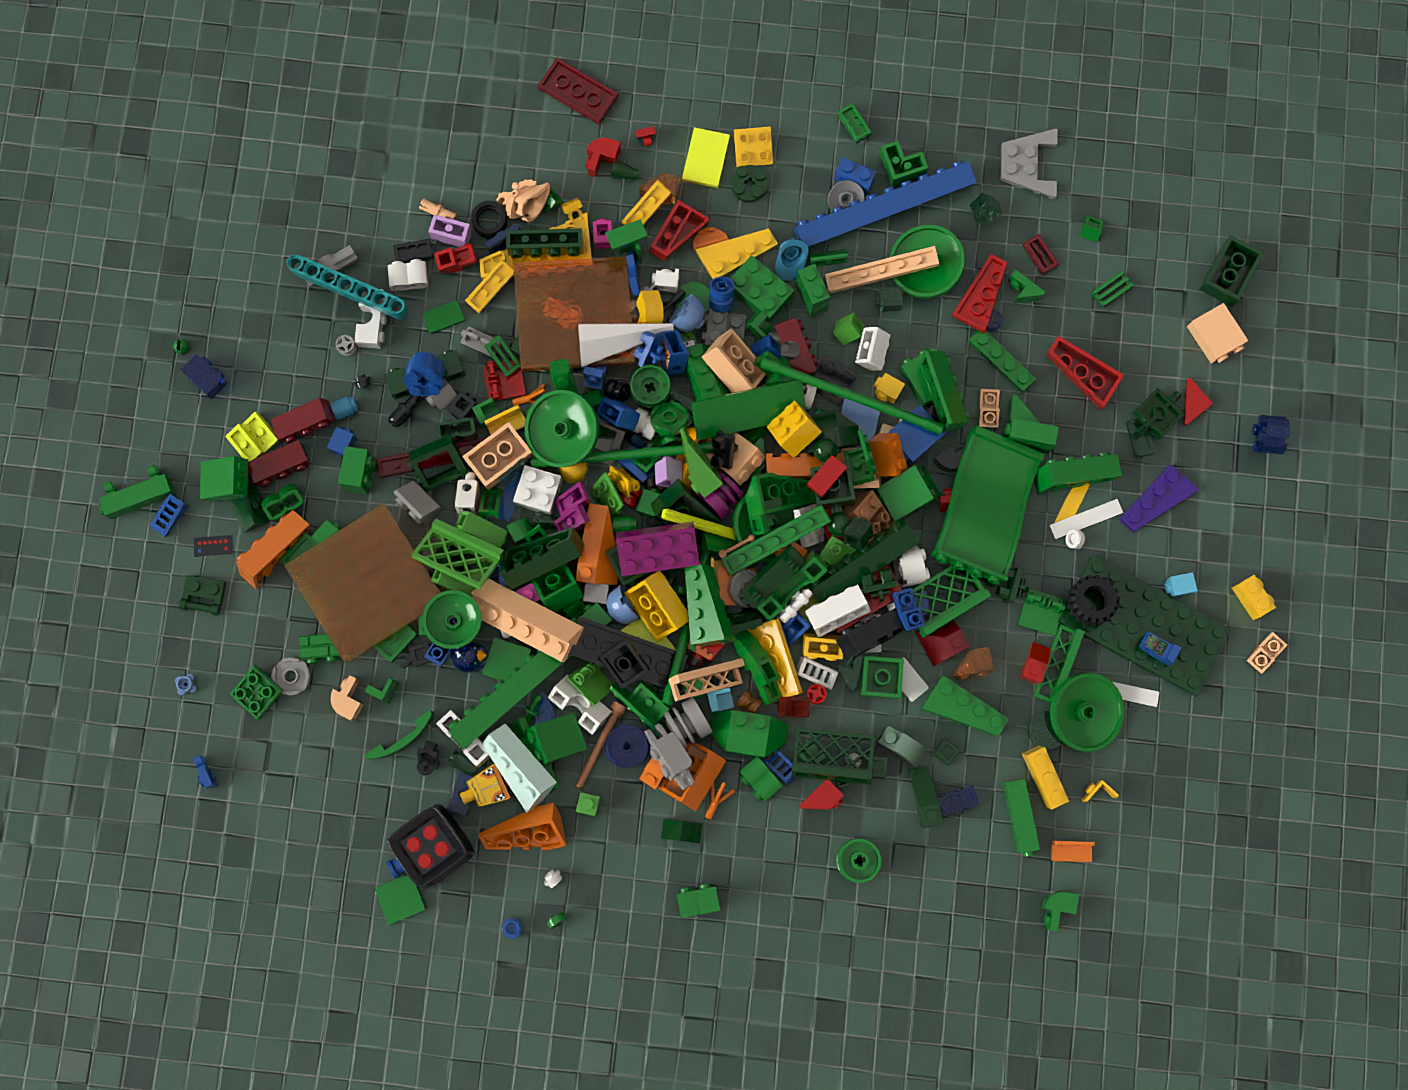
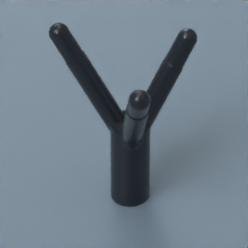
M682 289L670 300L662 302L663 306H665L663 313L670 308L667 324H670L669 320L674 312L675 305L686 294Z

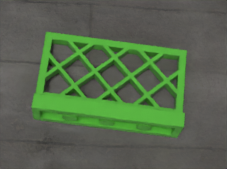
M435 519L430 531L412 553V558L480 590L496 567H500L502 564L504 550ZM434 536L440 539L441 542L431 544L430 539ZM453 545L458 550L448 552L446 546ZM443 547L445 553L434 554V548ZM424 550H430L431 555L422 556L419 553ZM470 553L475 558L465 560L463 554ZM460 555L462 561L451 562V556ZM447 558L448 563L439 564L436 559ZM487 561L492 565L482 568L480 562ZM477 563L479 569L468 570V564ZM464 566L465 571L458 573L454 571L453 567ZM481 574L482 578L477 582L471 579L470 575Z

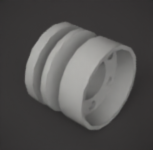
M693 697L681 703L684 710L683 713L680 714L675 707L672 708L676 717L672 718L668 711L664 713L667 727L670 732L673 731L684 749L688 747L684 740L688 737L692 744L695 743L692 735L695 732L701 739L713 733Z

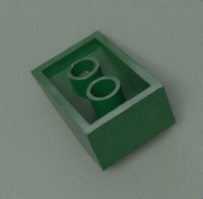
M679 478L651 503L655 515L667 525L678 523L662 519L663 509L674 510L717 524L721 522L718 516ZM695 529L696 543L702 540V533L705 531Z

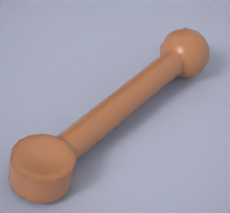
M751 534L740 543L726 550H720L719 556L724 558L727 553L755 541V536Z

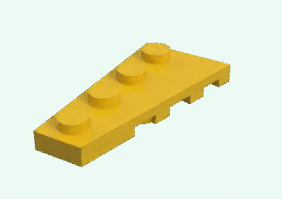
M768 228L695 249V252L711 278L714 279L720 276L725 277L739 269L751 255L758 258L776 248L778 243Z
M779 618L762 623L763 625L758 626L756 629L748 630L760 642L771 658L780 676L776 682L782 697L786 698L802 693L803 691Z

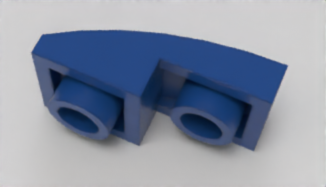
M912 588L893 592L894 604L906 631L925 626L921 608L916 606Z

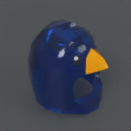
M473 641L464 647L453 649L451 654L454 667L461 672L469 674L483 669L488 657L486 648Z

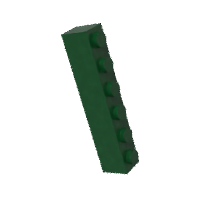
M904 519L897 520L885 531L878 532L869 542L862 543L853 553L846 554L841 561L828 566V571L814 583L807 584V586L820 604L830 596L838 595L848 587H854L861 583L862 573L872 572L874 574L920 542Z

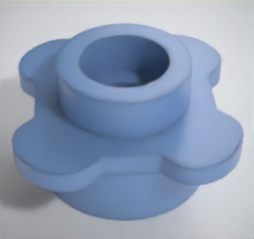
M192 674L175 679L179 695L196 691L197 687L194 685V676Z

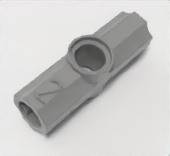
M349 245L333 255L323 256L318 263L341 273L344 268L359 259ZM318 270L312 271L311 276L315 275ZM305 280L310 288L316 285Z

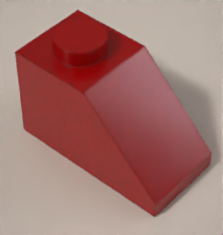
M1032 642L1019 678L1036 685L1040 684L1048 666L1051 649Z
M825 780L799 807L801 809L829 810L832 807L836 809L843 802L841 798L844 795L830 780Z

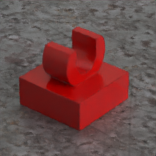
M654 126L635 131L637 139L643 137L644 146L652 145L650 136L656 134Z
M951 488L943 489L944 494L940 496L939 500L940 513L948 511L952 494Z

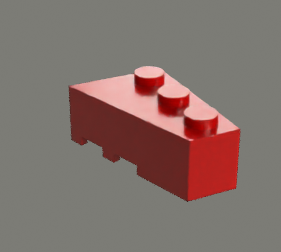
M678 200L648 252L662 261L667 260L708 224L710 218Z

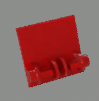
M513 360L509 361L513 367L516 365ZM488 361L487 365L483 366L488 399L493 398L494 401L526 395L521 367L506 377L495 361ZM501 362L507 371L510 370L505 362Z

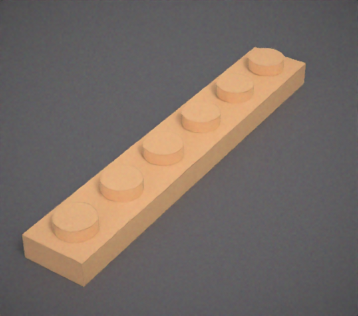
M932 246L825 274L829 293L831 294L940 265L936 248Z

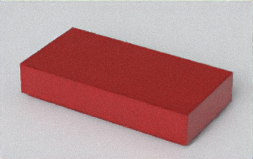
M832 455L807 483V486L822 498L846 471L847 467Z

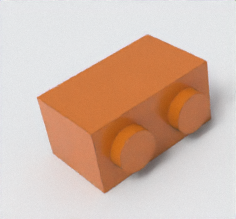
M879 433L869 441L878 476H898L907 468L898 433Z

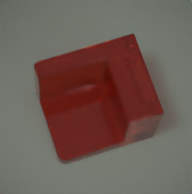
M799 696L780 697L779 717L807 718L810 716V698Z

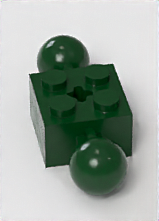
M828 438L818 440L813 447V454L818 461L822 462V466L832 455L836 458L838 453L836 443ZM849 462L843 463L847 469L833 484L835 489L830 488L822 498L812 490L815 507L823 504L826 510H831L830 518L832 521L827 524V529L832 535L837 537L848 534L852 526L850 517L843 513L842 507L854 505L856 500ZM822 466L810 468V480Z

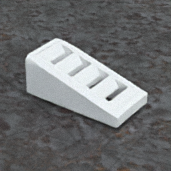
M802 656L795 669L797 676L820 684L832 690L839 673ZM808 663L805 673H803L805 666ZM813 666H815V670H814L813 675H812V677H811V676H809V675H810V673H811V670H812ZM820 669H822V674L820 676V679L818 680V674L820 672ZM827 672H829L830 676L828 678L827 683H824Z

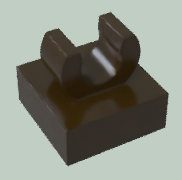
M655 478L646 480L648 490L649 488L658 487L660 493L666 490V487L656 485Z

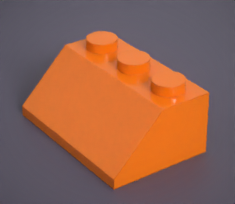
M688 738L686 742L688 747L685 750L692 760L689 771L694 784L682 790L675 780L670 781L668 777H665L658 789L696 811L726 760L696 742L692 744Z

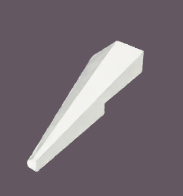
M578 324L581 367L596 361H602L613 354L617 355L640 346L644 343L640 339L643 332L650 331L656 334L663 331L674 330L673 324Z

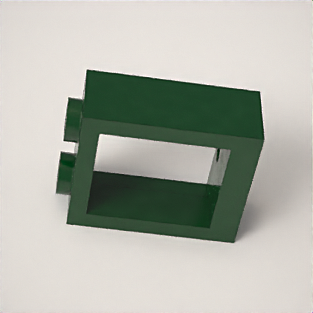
M451 434L409 452L408 465L411 471L415 470L419 485H423L426 491L468 474L467 463ZM447 450L456 466L427 478L418 462Z

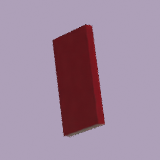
M558 57L537 86L542 92L600 125L619 96V93Z

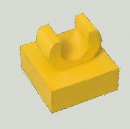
M578 198L560 205L569 219L573 220L572 213L574 211H577L579 216L582 215V211L579 209L582 207V204Z

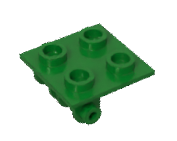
M1029 589L1018 625L1056 636L1059 625L1058 620L1062 611L1065 610L1066 599Z

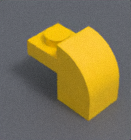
M640 291L636 302L640 313L637 324H662L663 303L659 291Z

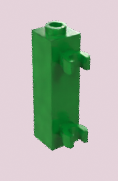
M152 465L147 467L151 479L117 491L115 483L111 481L103 483L107 495L99 498L101 503L99 504L100 512L102 515L112 519L164 500L169 494L174 496L176 493L171 478L166 474L160 475L158 467Z

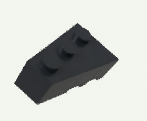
M896 608L879 617L874 616L868 619L867 623L863 621L855 625L854 630L850 627L841 632L842 637L838 638L836 642L847 661L887 642L906 630Z

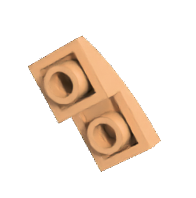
M980 389V427L998 428L1000 390Z
M1271 632L1246 661L1262 674L1275 661V658L1284 650L1287 644L1274 632Z

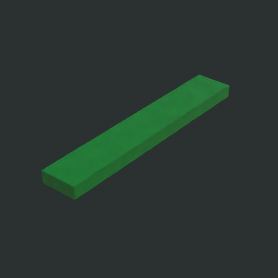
M821 504L730 553L721 560L731 576L830 523L832 520L824 505Z

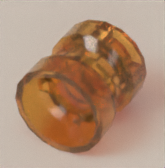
M746 690L736 705L739 708H744L748 713H755L763 701L755 698L749 690Z

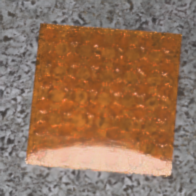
M626 256L513 263L521 371L550 370L551 361L565 358L569 360L571 368H582L578 324H632ZM634 348L617 355L608 356L602 361L590 363L586 367L635 364Z
M384 503L284 565L345 663L421 616L427 603L435 595L441 593L436 584L431 581L432 578L422 562L412 558L414 549Z

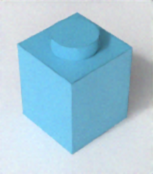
M1193 572L1166 579V593L1174 598L1197 592Z

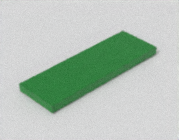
M794 379L691 402L697 440L716 437V432L719 430L730 434L769 425L794 400L806 411L802 382Z

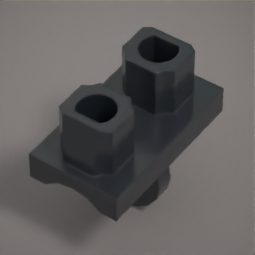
M719 430L716 432V438L712 440V447L715 449L714 456L711 457L710 464L717 468L723 467L729 470L732 468L734 452L738 451V445L735 444L734 435H729Z
M426 740L424 748H418L417 771L419 774L426 776L431 774L434 769L438 770L440 765L438 758L439 750L437 749L438 743Z

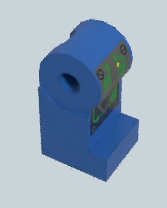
M1146 632L1139 645L1141 650L1168 666L1174 663L1182 648L1149 632Z

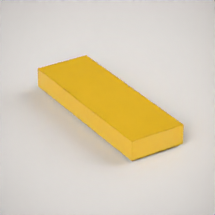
M657 180L621 222L626 225L641 219L644 225L672 192L661 181Z
M501 259L465 301L480 313L517 271Z

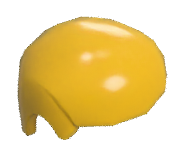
M579 463L571 467H559L560 476L567 483L576 484L585 478L588 464Z

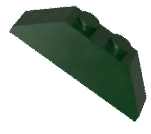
M836 410L810 415L822 432L800 453L813 455L815 443L823 438L833 440L838 449L861 445L858 435L859 426Z

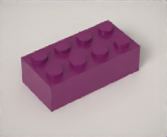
M694 522L616 532L622 576L700 565Z

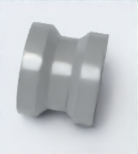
M342 335L336 340V348L341 355L351 357L356 353L357 345L349 335Z

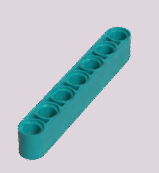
M294 254L287 259L288 268L297 277L393 318L404 319L408 315V307L399 297L300 255ZM297 263H301L298 268H294ZM318 270L315 275L311 276L312 271ZM330 277H335L332 282L327 283ZM347 284H351L348 290H344ZM364 291H368L367 296L361 297ZM385 298L384 303L377 304L380 299ZM401 305L402 309L400 311L395 312V308Z

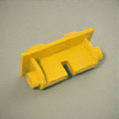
M610 465L608 476L613 485L627 498H630V492L639 490V481L633 477L631 478V475L625 469L615 468L613 465Z

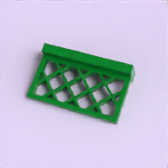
M952 565L912 589L914 596L919 597L917 607H920L922 598L932 600L931 610L921 608L922 612L930 613L925 626L918 627L922 638L935 632L991 596L989 591L984 589L978 578L971 575L970 571L966 570L965 577L955 575L956 568ZM940 577H951L950 586L939 585ZM954 578L964 581L963 590L952 588ZM967 582L975 583L978 591L974 593L966 592ZM925 586L935 587L933 597L923 595ZM938 588L948 590L947 600L936 598ZM951 591L962 594L960 602L950 601ZM935 601L946 604L944 612L933 611Z

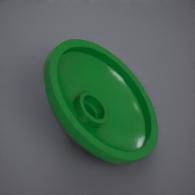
M448 590L435 595L425 606L422 615V625L427 637L434 644L445 649H458L468 645L479 633L482 623L481 611L476 601L468 594L457 590ZM452 619H457V623L455 625L450 624V621Z

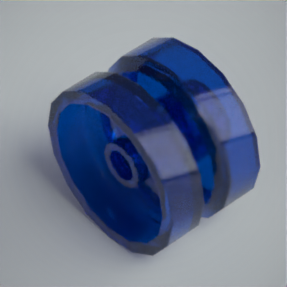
M620 725L613 729L607 736L605 750L609 760L622 768H634L643 764L650 755L651 747L645 736V731L634 725ZM626 743H630L631 748L629 750H625V747H627L625 745Z

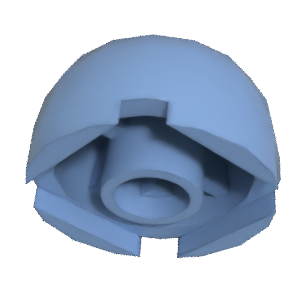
M690 294L681 302L682 306L674 311L669 320V323L673 324L675 329L682 332H690L695 328L699 329L705 322L703 320L705 315L703 303L696 296Z
M620 585L609 593L606 602L608 609L606 613L612 620L618 623L630 624L640 619V616L624 594L629 589L626 586L621 587Z

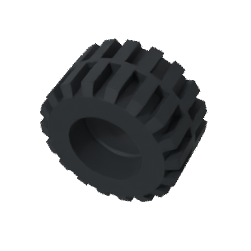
M1087 575L1085 578L1083 577L1077 581L1068 591L1069 595L1066 597V602H1069L1066 605L1067 610H1071L1070 616L1074 615L1077 623L1081 621L1082 625L1090 624V627L1099 626L1108 621L1116 614V610L1120 605L1117 603L1120 601V596H1116V593L1119 591L1117 588L1114 589L1112 587L1114 585L1112 581L1108 583V578L1103 577L1101 579L1100 575H1095L1094 577ZM1092 591L1100 596L1102 600L1101 610H1091L1086 606L1083 599L1084 592Z

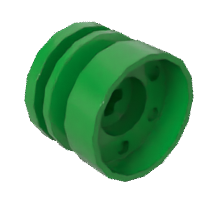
M646 365L637 369L630 383L631 397L635 404L647 410H652L661 402L665 403L670 393V380L667 373L654 365ZM653 386L654 391L647 393V388Z

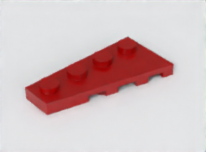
M990 254L953 312V318L982 333H986L1006 271V261Z

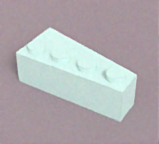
M504 724L490 733L482 745L526 813L543 802L557 782L511 729Z

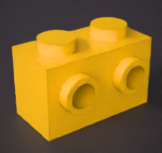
M1255 575L1232 587V590L1252 620L1258 619L1276 608L1273 597L1266 593L1263 588V582Z
M804 632L802 653L809 659L820 657L829 661L843 660V653L836 642L842 636L825 634L818 638L816 633Z

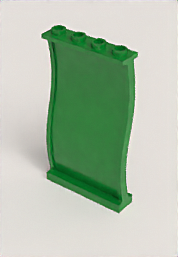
M975 426L969 430L967 436L969 438L958 466L946 518L931 556L935 557L938 562L950 563L958 570L970 571L971 575L987 578L990 583L998 585L1008 581L1007 575L1020 538L1030 490L1045 454L980 426Z

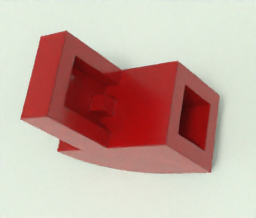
M603 137L595 139L588 145L586 149L588 156L586 168L588 169L589 176L596 178L601 161L613 164L614 161L617 162L621 151L620 141Z

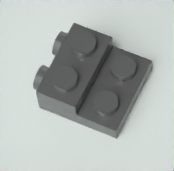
M709 309V314L705 313L704 324L707 325V331L702 333V342L706 346L710 347L719 336L731 328L744 341L746 315L728 312L720 313Z

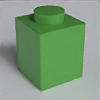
M580 792L576 812L597 817L601 797Z

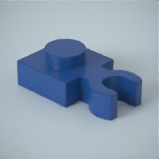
M198 755L192 758L198 768L199 776L197 778L201 786H205L208 789L217 786L218 784L211 769L208 768L204 756Z

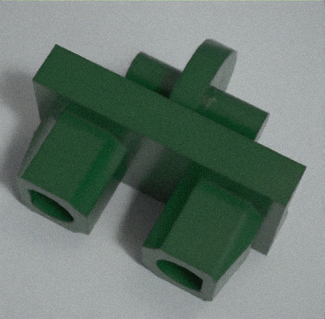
M1010 568L1007 575V586L998 585L995 595L1003 598L1002 602H1015L1016 597L1021 598L1023 592H1029L1030 588L1025 586L1026 579L1021 578L1022 568Z
M889 568L879 570L881 579L875 581L872 572L862 573L861 584H859L860 590H862L863 594L871 592L870 597H878L879 602L884 601V595L890 594V590L887 588L898 586L897 580L893 577Z

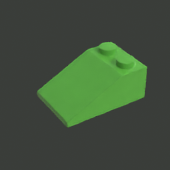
M682 427L680 434L687 469L690 474L688 478L692 483V489L697 494L700 492L705 498L723 483L717 467L710 464L711 460Z

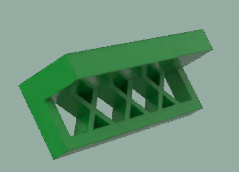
M1059 625L1050 648L1047 669L1042 682L1036 686L1033 697L1048 703L1052 702L1058 687L1068 679L1085 631L1078 628L1074 631L1064 625ZM1062 630L1072 634L1070 642L1062 643L1060 638ZM1062 648L1064 658L1056 662L1053 655L1054 651ZM1055 665L1058 674L1056 678L1050 680L1046 672L1048 668ZM1047 683L1051 689L1049 698L1039 694L1041 686Z

